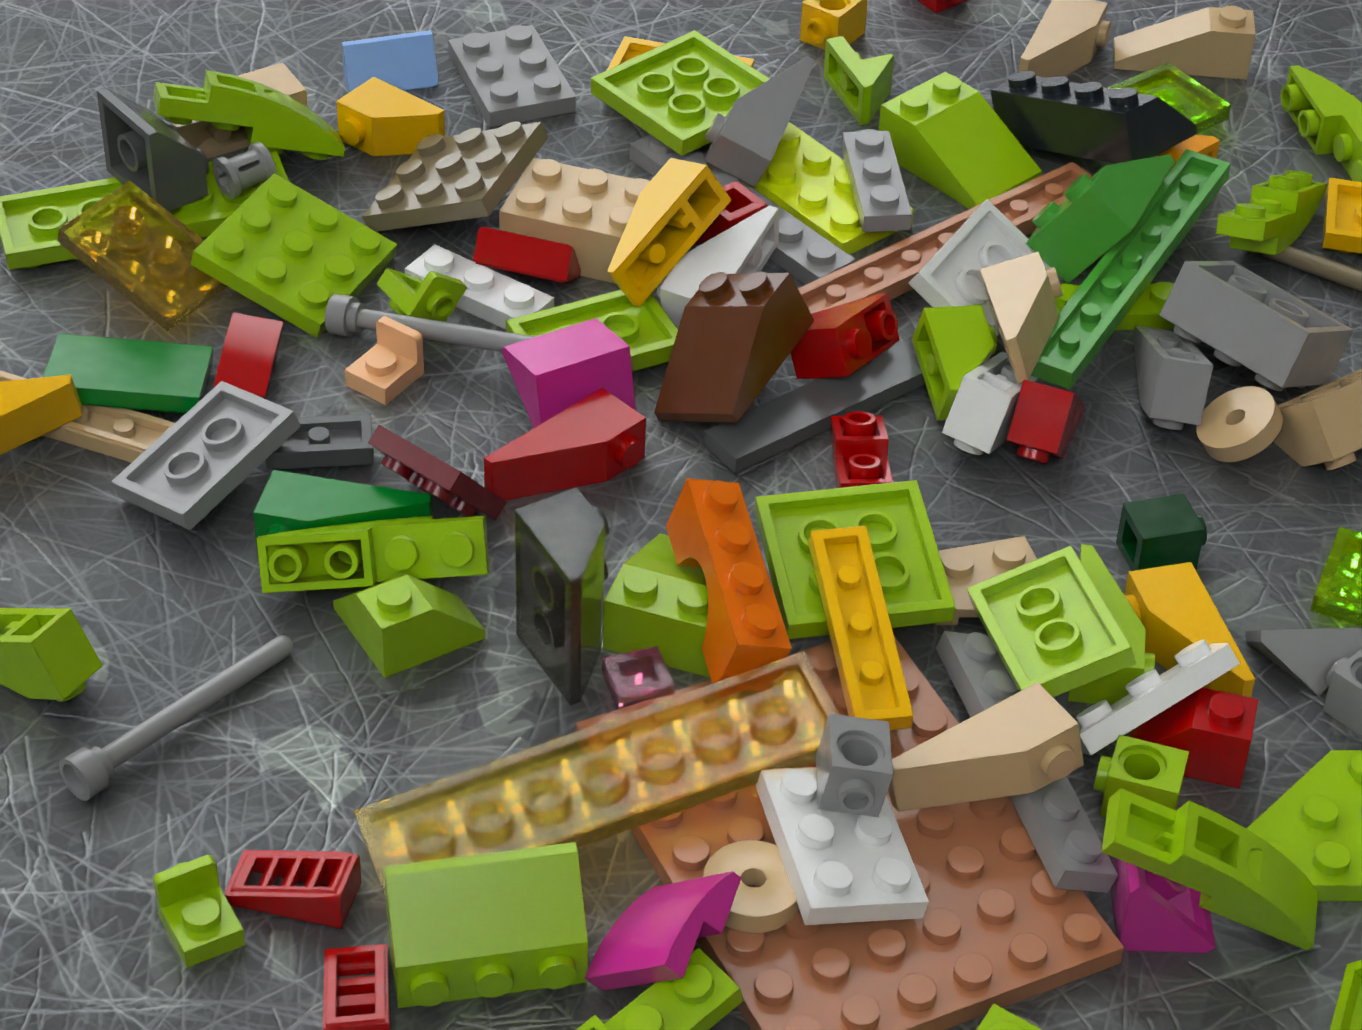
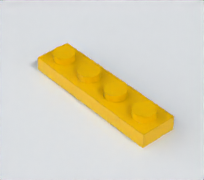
M866 525L811 531L809 549L848 715L851 717L889 722L890 731L911 728L914 715Z

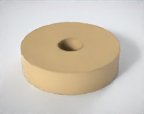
M1255 386L1240 387L1217 397L1204 409L1201 424L1196 426V432L1210 457L1221 462H1237L1255 456L1267 448L1279 434L1283 423V416L1273 396L1267 390Z
M757 840L738 841L720 848L708 860L703 877L731 871L742 877L725 923L726 927L746 933H764L781 928L798 913L797 899L777 845ZM747 885H756V886H759V887H755V888H754V887H749V886H747Z

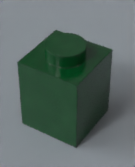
M1184 493L1123 503L1116 544L1131 571L1192 562L1194 568L1197 569L1201 546H1204L1207 541V528L1203 517L1195 513Z

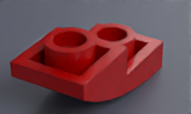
M233 312L213 388L223 381L266 399L272 370L275 368L284 322Z
M852 411L845 414V416H831V443L837 488L893 483L888 462L889 439L883 416L873 415L865 411Z

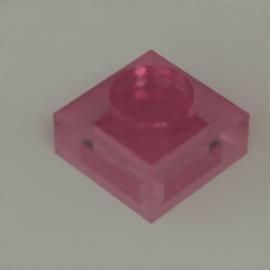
M657 646L602 657V675L617 709L648 699L674 694L675 685Z

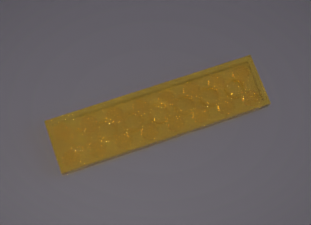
M803 651L354 810V815L386 898L384 866L576 842L578 849L757 784L760 773L763 770L801 768L815 763V756L829 713L839 715Z

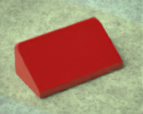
M485 226L480 227L478 230L473 258L476 264L562 283L580 278L581 268L575 250L568 244Z

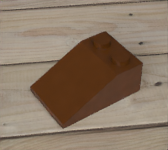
M760 271L726 274L718 272L706 277L700 283L699 290L684 308L654 411L658 420L737 423L814 322L790 273H765Z

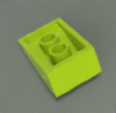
M946 71L881 104L878 131H889L898 165L968 209L983 203L986 199L990 200L1038 178L1042 174V170L980 92Z
M658 534L622 565L604 599L603 649L710 678L702 652L708 617V594L705 576L701 567L677 566L668 535Z

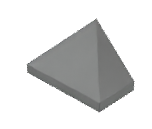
M1362 627L1245 630L1246 642L1318 697L1329 687L1326 685L1325 680L1336 661L1344 656L1350 658L1362 649Z

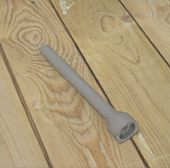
M334 294L330 298L325 312V326L328 333L351 337L354 333H361L364 329L376 331V322L383 316L420 332L423 339L502 352L501 350L504 346L534 337L367 309L366 304L360 303L357 297Z
M285 635L275 637L102 749L97 746L91 749L79 748L59 762V770L64 783L80 800L87 801L109 786V779L114 776V769L288 657L294 648L292 640Z

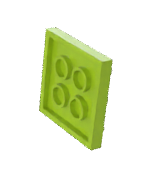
M693 30L591 77V94L683 156L710 143V141L705 139V136L717 113L726 117L735 100L768 81L769 78L696 30Z
M274 173L193 251L191 265L308 334L318 338L326 330L325 312L330 298L334 294L357 297L394 258L397 244Z
M917 480L755 497L754 513L777 603L789 639L830 635L809 549L810 532L814 530L866 525L892 628L953 621L956 606Z

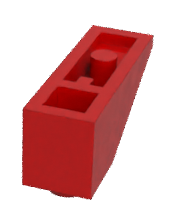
M600 388L484 457V486L504 501L606 482L622 471L634 467L640 460L645 458L646 417L604 388Z

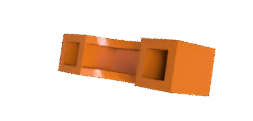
M687 478L666 524L677 566L701 567L705 576L708 594V617L702 652L714 692L768 696L792 647L739 483L720 480Z

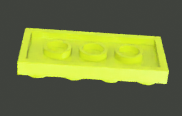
M790 122L787 124L770 164L755 187L748 184L849 255L897 232L862 231L845 161ZM910 207V208H911V212H912V219H913V210H914V209H913L912 207Z

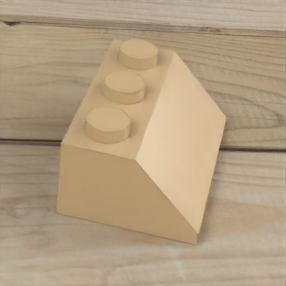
M1362 369L1277 404L1282 412L1283 423L1279 434L1273 442L1300 466L1306 467L1324 463L1328 471L1357 460L1354 451L1362 448Z

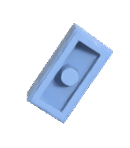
M431 30L342 42L344 82L348 93L372 77H376L403 91L438 86V71Z

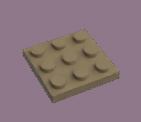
M514 121L497 129L482 131L481 128H471L459 135L443 137L442 134H433L422 139L417 144V150L407 162L397 168L395 177L386 188L376 194L375 201L362 216L367 227L378 232L490 216L548 139L542 123L535 122L521 125L520 122Z

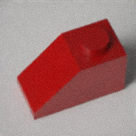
M1024 379L1006 441L1012 446L1019 447L1016 456L1026 460L1047 464L1049 456L1063 459L1081 420L1085 405L1074 392Z
M1202 687L1130 731L1129 737L1189 751L1184 777L1240 789L1252 740L1259 699Z

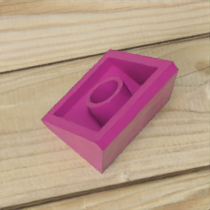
M597 318L504 346L501 350L533 428L600 388H604L636 410L630 346Z
M1108 855L1118 873V877L1110 891L1116 937L1124 946V951L1207 953L1216 948L1210 911L1199 907L1201 892Z

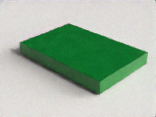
M59 333L43 377L71 375L82 405L187 413L204 397L213 364V346Z

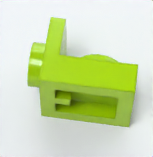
M205 855L189 862L179 863L170 869L154 875L153 882L158 916L186 968L245 946L244 929L219 886L217 864L212 855Z

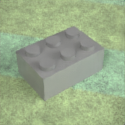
M1185 261L1159 315L1175 324L1173 331L1179 336L1192 342L1200 343L1203 341L1215 348L1213 354L1218 359L1233 366H1246L1256 372L1254 378L1257 382L1276 391H1283L1284 388L1289 387L1305 389L1306 386L1328 383L1354 332L1350 327L1234 261Z

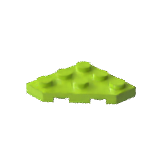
M1331 750L1246 828L1285 855L1307 876L1318 891V901H1362V750Z

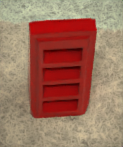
M244 850L224 891V895L232 906L342 929L362 883L360 855L338 851ZM252 872L263 874L258 885H246ZM276 876L284 878L281 886H272ZM297 881L306 883L305 886H296Z
M388 944L324 950L323 1030H392ZM372 973H375V975H373V976H362V977H351V978H340V979H339V976H349V975H361V974H372Z

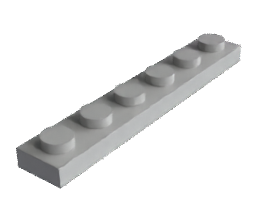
M651 134L630 143L629 159L652 176H655L670 158L705 164L722 187L738 181L767 203V206L770 205L778 208L779 244L769 259L803 283L809 284L856 261L852 256L741 179L704 160L706 155L696 149L681 156Z
M944 631L936 646V650L970 718L1018 693L989 636L977 632L966 634ZM1067 777L1056 780L1034 793L1010 796L1056 889L1109 892L1118 877V873L1108 854L1101 852L1102 843Z

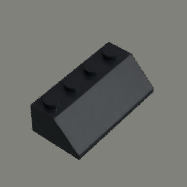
M1020 71L1009 75L1007 82L990 89L994 111L1019 143L1025 147L1116 164L1154 157L1198 134L1197 125L1157 96L1139 94L1135 88L1116 90L1104 88L1102 83L1099 82L1080 84L1069 82V79L1064 76L1045 78L1036 76L1033 71Z

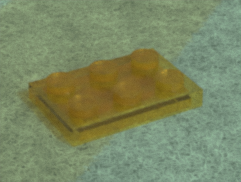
M130 180L59 228L57 242L166 331H169L228 287L191 265L193 251L204 240Z

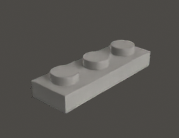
M864 129L859 132H843L841 149L862 231L911 230L912 212L889 131Z

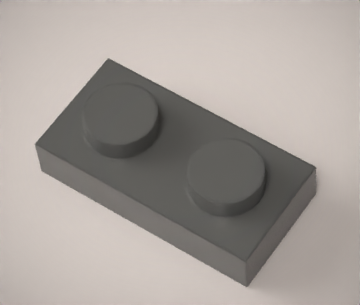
M371 413L297 417L301 427L266 459L267 470L374 464L373 446L368 444L372 437Z

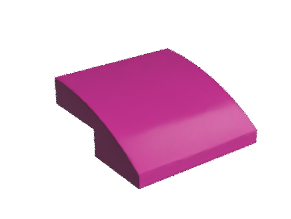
M731 871L652 887L638 897L613 924L593 957L584 979L605 991L683 978L697 938L722 934L742 877Z

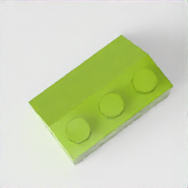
M576 842L384 866L388 944L398 1008L412 1006L429 1007L442 1002L478 997L495 998L508 993L545 988L561 989L569 985L587 983V980L584 978L588 971V938Z

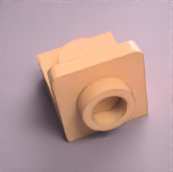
M383 316L376 322L377 344L345 369V385L387 405L424 374L423 336L420 332Z

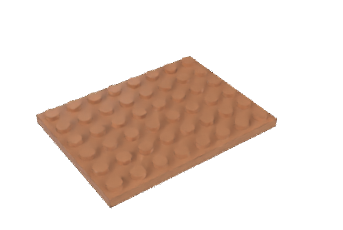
M895 636L894 639L914 717L911 728L890 731L892 759L959 724ZM830 641L789 654L768 696L714 692L711 680L576 722V740L663 885L703 877L705 866L710 857L728 844L745 840H757L776 845L755 787L760 770L816 767L815 756L829 713L849 715ZM889 788L886 796L929 900L923 918L805 925L799 910L790 922L773 931L746 933L724 926L722 934L697 938L704 953L741 988L744 1001L737 1007L751 1030H946L986 1015L993 1003L1001 1008H1005L1119 965L1122 962L1124 946L1083 891L1056 889L1010 796L898 812L891 803ZM747 885V886H749V887H754V888H755V887H759V886H756V885Z

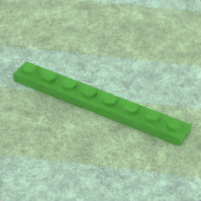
M1186 149L1166 175L1133 230L1104 254L1059 312L1057 323L1031 376L1067 389L1072 388L1229 178L1231 163Z

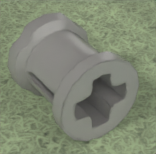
M261 142L250 144L248 151L229 159L222 156L214 159L212 163L217 185L221 192L230 200L239 197L241 190L260 182L264 183L271 175L277 174L274 160L268 149Z

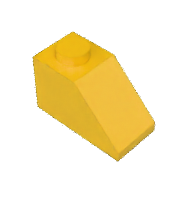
M372 77L336 101L338 134L341 140L373 157L411 155L417 150V144L422 139L433 134H442L445 137V113L443 109L376 77Z

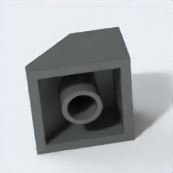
M106 87L97 90L106 168L113 177L158 216L208 195L206 174L209 173V164L200 148L191 145L178 133L174 126L165 123L151 110Z

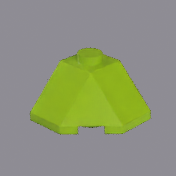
M403 575L383 581L333 600L334 610L384 678L486 638L485 629L458 595L410 575Z

